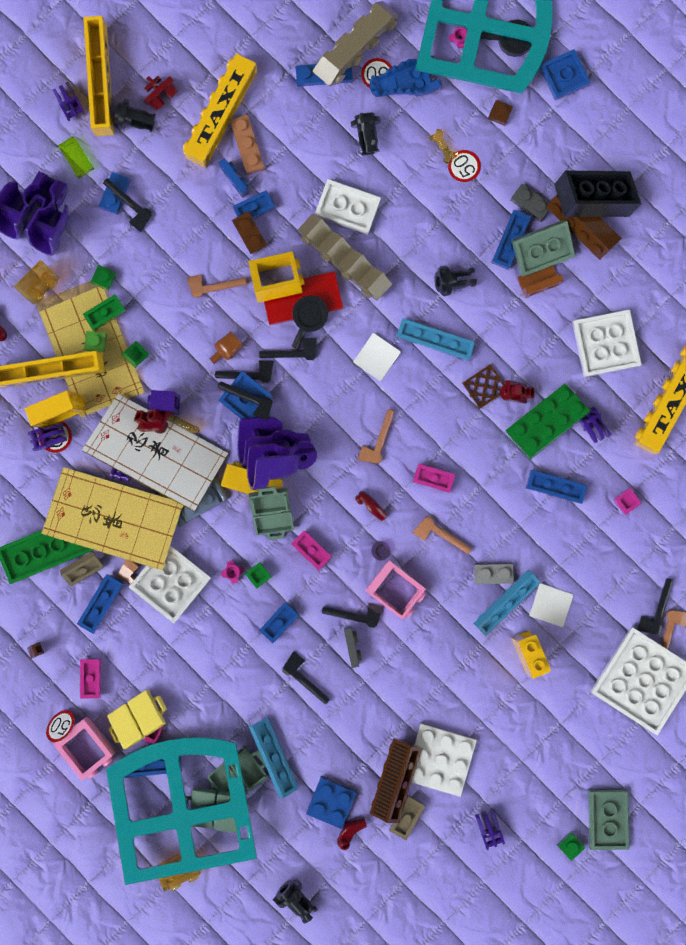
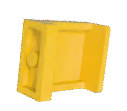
M527 630L511 637L527 675L534 679L551 672L537 635H531V632Z

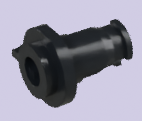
M124 99L123 103L118 102L114 123L118 124L119 129L123 130L124 126L127 125L137 129H146L152 133L155 124V113L150 114L145 110L129 106L130 100Z
M373 112L360 113L354 116L355 120L350 123L352 128H357L359 143L362 148L361 155L366 156L375 154L374 152H380L377 147L378 138L376 132V125L381 123L380 117L375 116Z
M447 265L440 266L434 276L436 290L445 297L451 295L452 289L476 286L477 279L457 281V277L471 276L475 269L450 271Z
M298 879L288 880L280 887L272 900L280 908L287 906L306 924L313 919L310 913L312 911L316 912L318 909L316 906H312L310 900L301 892L302 883Z

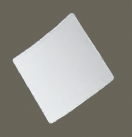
M373 333L353 363L381 381L401 352Z
M540 583L529 616L563 627L573 594Z

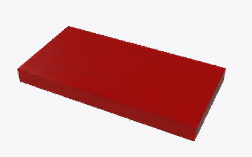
M335 271L303 278L304 285H301L302 293L264 301L269 326L293 321V306L303 296L313 295L319 297L326 304L328 312L343 309Z

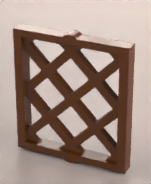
M491 364L462 383L479 409L500 396V393L494 396L495 390L501 391V388L496 387L497 381L502 386L505 385ZM485 370H487L486 376H484V375H479V374H481L482 372H484ZM489 370L493 371L495 378L488 376ZM476 377L475 383L469 382ZM479 377L485 378L484 385L477 384ZM488 379L494 380L493 387L487 386ZM467 385L474 386L473 392H470ZM477 386L483 387L482 394L476 393ZM486 388L493 389L492 396L485 395ZM475 396L482 397L481 403L477 402ZM484 397L490 398L488 401L483 403Z

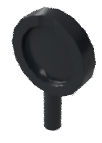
M519 19L508 21L531 27L528 23ZM482 32L480 39L497 40L501 50L506 55L512 57H520L526 54L532 46L531 42L487 32Z
M303 296L293 306V320L297 327H299L292 344L293 348L299 349L306 331H317L327 322L328 308L324 301L317 296Z

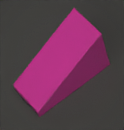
M165 725L150 735L145 736L144 742L150 745L156 744Z

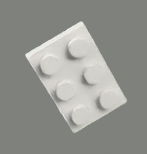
M327 179L315 215L324 220L368 235L381 197Z

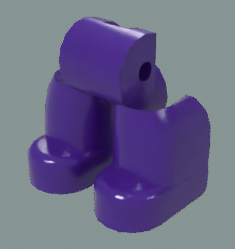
M38 171L33 182L27 186L24 193L18 189V182L12 181L7 183L0 191V232L9 238L18 240L25 230L28 242L32 247L41 253L53 256L59 247V239L65 230L69 218L67 205H65L63 212L59 211L67 195L68 185L60 180L49 177L41 171ZM37 202L42 204L41 208L36 210L25 229V221Z
M269 416L267 421L258 417L241 418L239 420L237 451L240 464L247 466V478L251 490L265 489L269 485V480L288 477L296 473L297 469L302 470L312 466L317 459V451L311 443L309 435L295 433L291 430H283V423L272 416Z

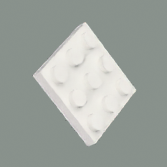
M630 310L574 320L572 322L584 377L642 365Z
M170 546L163 570L146 566L129 588L175 624L211 578Z
M420 723L414 744L422 747L412 783L461 797L477 740Z

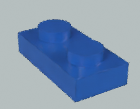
M225 158L218 162L221 170L240 196L243 198L248 195V184L243 177L239 178L237 176V169L232 162L228 163Z
M112 172L109 179L126 193L131 181L130 178ZM106 187L99 208L118 215L123 201Z
M267 190L234 205L233 209L237 217L249 211L252 219H255L274 210L275 206Z
M285 602L259 631L273 644L299 614Z

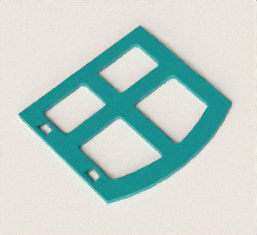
M431 0L415 70L522 94L535 77L547 51L552 28V0H534L536 10L535 27L486 17L488 0H474L470 13L446 9L442 7L443 0ZM440 22L467 29L459 63L434 59L430 56L437 24ZM482 32L531 42L532 46L516 75L511 76L474 66Z
M206 737L167 740L139 749L106 769L125 885L257 859L238 749L235 742ZM180 755H208L223 758L231 800L226 803L189 809L187 807L181 773ZM163 759L166 766L173 812L171 814L132 821L129 814L124 778L149 763ZM235 764L237 777L230 776V765ZM233 818L237 830L239 849L198 857L195 853L191 830L192 825ZM246 826L248 838L242 839L240 828ZM175 829L178 836L181 860L139 868L134 838Z

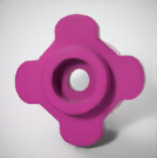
M457 27L453 34L449 35V41L454 42L457 48L462 49L467 30L463 27Z
M228 561L227 567L221 572L223 578L231 580V583H237L240 574L244 573V568L235 565L234 561Z

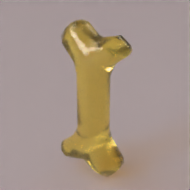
M437 129L435 134L430 135L429 140L435 141L443 152L444 163L449 164L451 159L457 157L458 153L451 151L445 143L443 130Z
M173 414L166 420L191 433L196 434L200 431L198 426Z

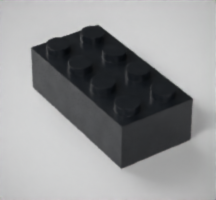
M565 170L554 184L564 217H630L642 204L631 171Z

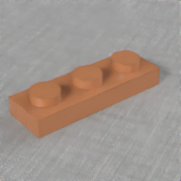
M248 114L231 119L230 123L246 174L249 175L265 170Z

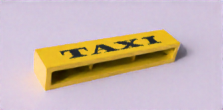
M103 16L83 17L91 130L96 137L115 135L107 25Z
M237 53L233 59L230 58L227 63V71L219 78V86L216 91L211 93L207 108H203L199 123L194 125L190 140H187L183 146V153L186 159L204 168L207 167L230 124V120L233 118L257 73L255 62Z
M686 345L680 351L679 355H681L679 362L676 361L670 370L673 372L670 378H666L661 387L663 388L662 393L655 397L652 403L654 405L652 411H648L643 419L645 424L637 430L634 436L636 438L634 444L653 455L660 452L686 405Z
M98 351L0 366V389L105 372L103 354Z

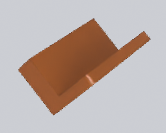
M553 265L524 277L520 275L517 278L525 298L559 286L563 282L561 274H556Z

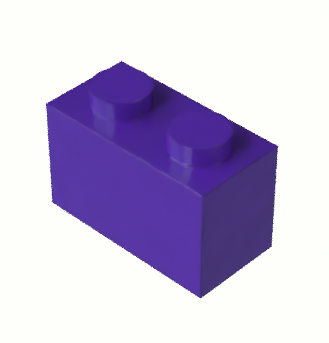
M151 390V395H148L147 404L150 410L168 411L171 415H179L181 396L175 391Z

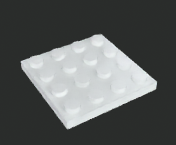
M630 627L590 692L658 736L686 691V661L638 630Z

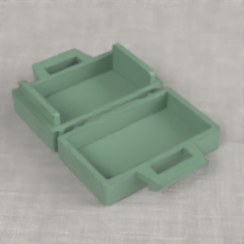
M274 486L259 489V492L249 493L256 535L266 534L269 540L284 538V534L287 531H294L287 488L276 489Z
M243 746L238 750L245 784V793L247 795L249 791H252L266 780L269 775L263 769L266 765L259 751L251 753L246 746ZM255 755L261 760L262 765L256 760ZM223 762L208 774L207 778L212 783L209 789L215 788L218 792H229L225 764ZM235 764L230 765V776L237 777Z
M194 787L192 796H186L187 807L188 801L191 800L190 809L229 802L231 797L230 792L219 791L217 793V790ZM233 818L192 825L212 829L213 826L214 830L237 833Z

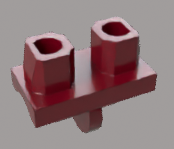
M148 76L146 81L149 84L144 89L149 92L153 88L154 91L145 98L144 102L147 105L150 104L158 111L165 104L158 96L159 94L164 92L169 99L177 94L178 91L173 85L174 80L169 76L158 86L157 84L161 81V78L156 76L152 79Z
M506 380L505 385L501 388L500 396L506 401L525 404L527 399H534L535 388L532 386L527 387V384Z
M138 410L134 421L139 424L137 429L141 432L154 431L155 433L162 434L169 426L166 420L170 417L171 413L168 411L150 410L149 412H144L143 410Z

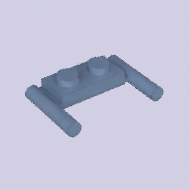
M216 475L211 482L213 486L206 490L195 511L185 505L182 506L177 522L179 527L229 499ZM161 493V496H162V497L168 498V499H171V500H172V498H170V497H168L167 495Z

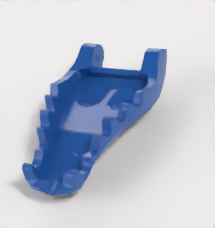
M408 59L405 62L402 61L398 66L394 65L391 69H387L384 74L379 76L372 75L370 90L375 97L393 94L421 96L440 89L442 83L441 80L431 82L429 73L415 70L417 59Z

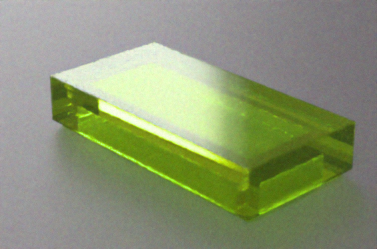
M74 136L58 145L78 179L94 170V167Z

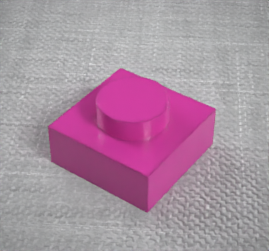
M628 488L613 499L624 515L642 504L631 488Z

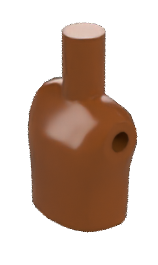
M230 331L215 343L217 352L209 359L213 364L222 357L230 360L244 345Z

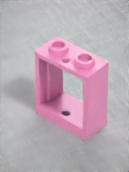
M389 560L365 590L402 620L404 617L408 619L414 611L412 608L416 602L420 603L426 596V593H424L426 588ZM392 569L418 588L401 612L375 592Z
M88 716L75 725L65 739L53 743L81 780H84L86 777L90 780L99 772L97 770L99 766L103 764L105 767L114 760L112 756L116 753ZM83 729L88 732L105 754L87 771L84 770L65 746L67 742Z

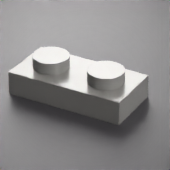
M513 564L474 565V584H514Z

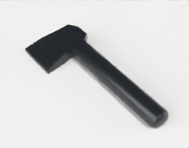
M106 178L103 184L137 213L129 223L141 232L152 216L151 211L139 206L110 179Z
M302 338L303 350L259 351V357L305 358L306 360H314L317 338Z
M259 360V372L245 373L254 380L269 383L272 377L274 361ZM215 371L214 376L217 379H236L241 372Z
M222 381L219 382V389L257 404L258 407L253 416L265 421L268 420L273 403L272 399L267 397L262 399Z
M666 578L654 620L652 621L641 616L637 628L638 631L657 635L662 632L661 621L673 584L672 579Z
M368 603L367 616L325 606L322 608V614L366 623L368 627L375 628L383 606Z
M293 651L283 666L282 672L285 675H291L320 701L327 704L330 698L296 670L305 660Z

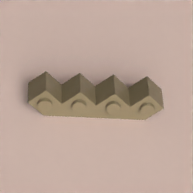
M384 1L375 2L370 8L369 15L366 17L362 15L353 24L351 32L349 34L345 32L335 42L333 50L331 52L327 50L320 58L312 72L328 86L340 84L345 77L344 73L347 68L358 66L363 59L362 54L364 51L376 48L380 42L379 37L381 34L392 31L398 23L396 20L400 15Z
M311 214L297 230L302 235L300 239L306 245H311L321 254L320 256L325 262L334 265L341 272L340 274L347 281L351 280L361 289L360 292L369 299L371 297L378 301L392 285L382 271L374 268L363 254L352 249L341 235L333 232L322 218Z

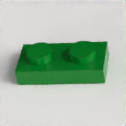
M114 294L83 313V316L91 329L95 331L125 313L126 310L117 295Z

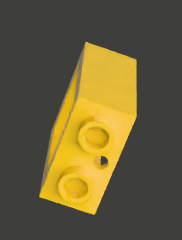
M293 251L248 261L258 303L302 293L301 285H304L302 273L298 274L297 270L301 269L299 259L294 258ZM291 265L294 275L293 280L262 287L259 272Z
M66 390L24 408L32 427L46 428L86 412L84 407L86 402L82 395Z

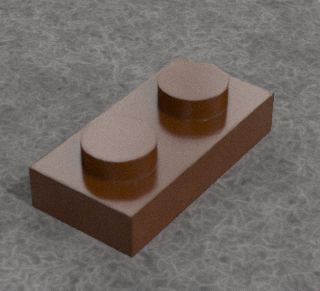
M249 211L231 220L250 254L267 245Z

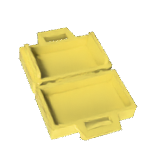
M145 690L128 701V704L122 705L107 715L112 725L108 730L115 744L120 742L123 749H128L144 739L145 736L150 735L166 724L162 714L167 708L161 696L153 698L150 691ZM155 701H157L162 709L161 711H159Z

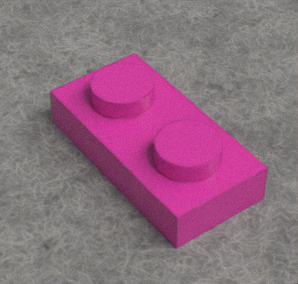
M418 463L413 482L450 493L455 474Z
M305 530L291 543L318 571L332 557Z
M101 658L80 659V699L101 698Z

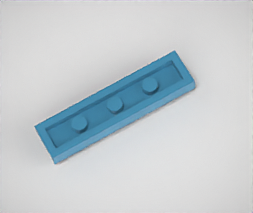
M402 318L396 336L397 338L467 361L470 359L475 344L474 341Z
M528 570L480 615L473 624L487 636L540 584V581Z
M266 717L250 725L249 729L279 798H285L299 788L269 719Z

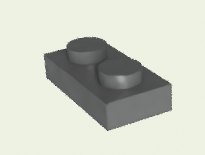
M524 184L519 186L510 199L511 202L540 222L549 211L546 208L549 202Z
M352 627L344 628L351 668L359 667L362 657L360 650H356L355 643L358 642L357 632L352 631Z

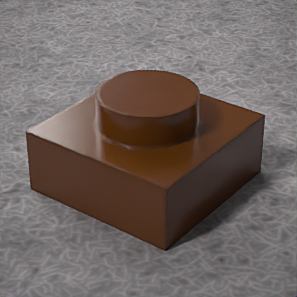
M495 100L488 119L505 126L513 106Z

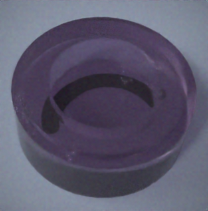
M383 541L376 542L371 548L372 556L380 561L387 559L390 555L389 545Z

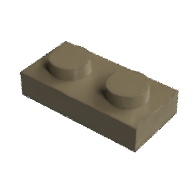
M92 551L61 569L60 574L70 586H73L104 568V565L95 552Z
M407 795L399 823H392L389 831L407 841L425 804Z

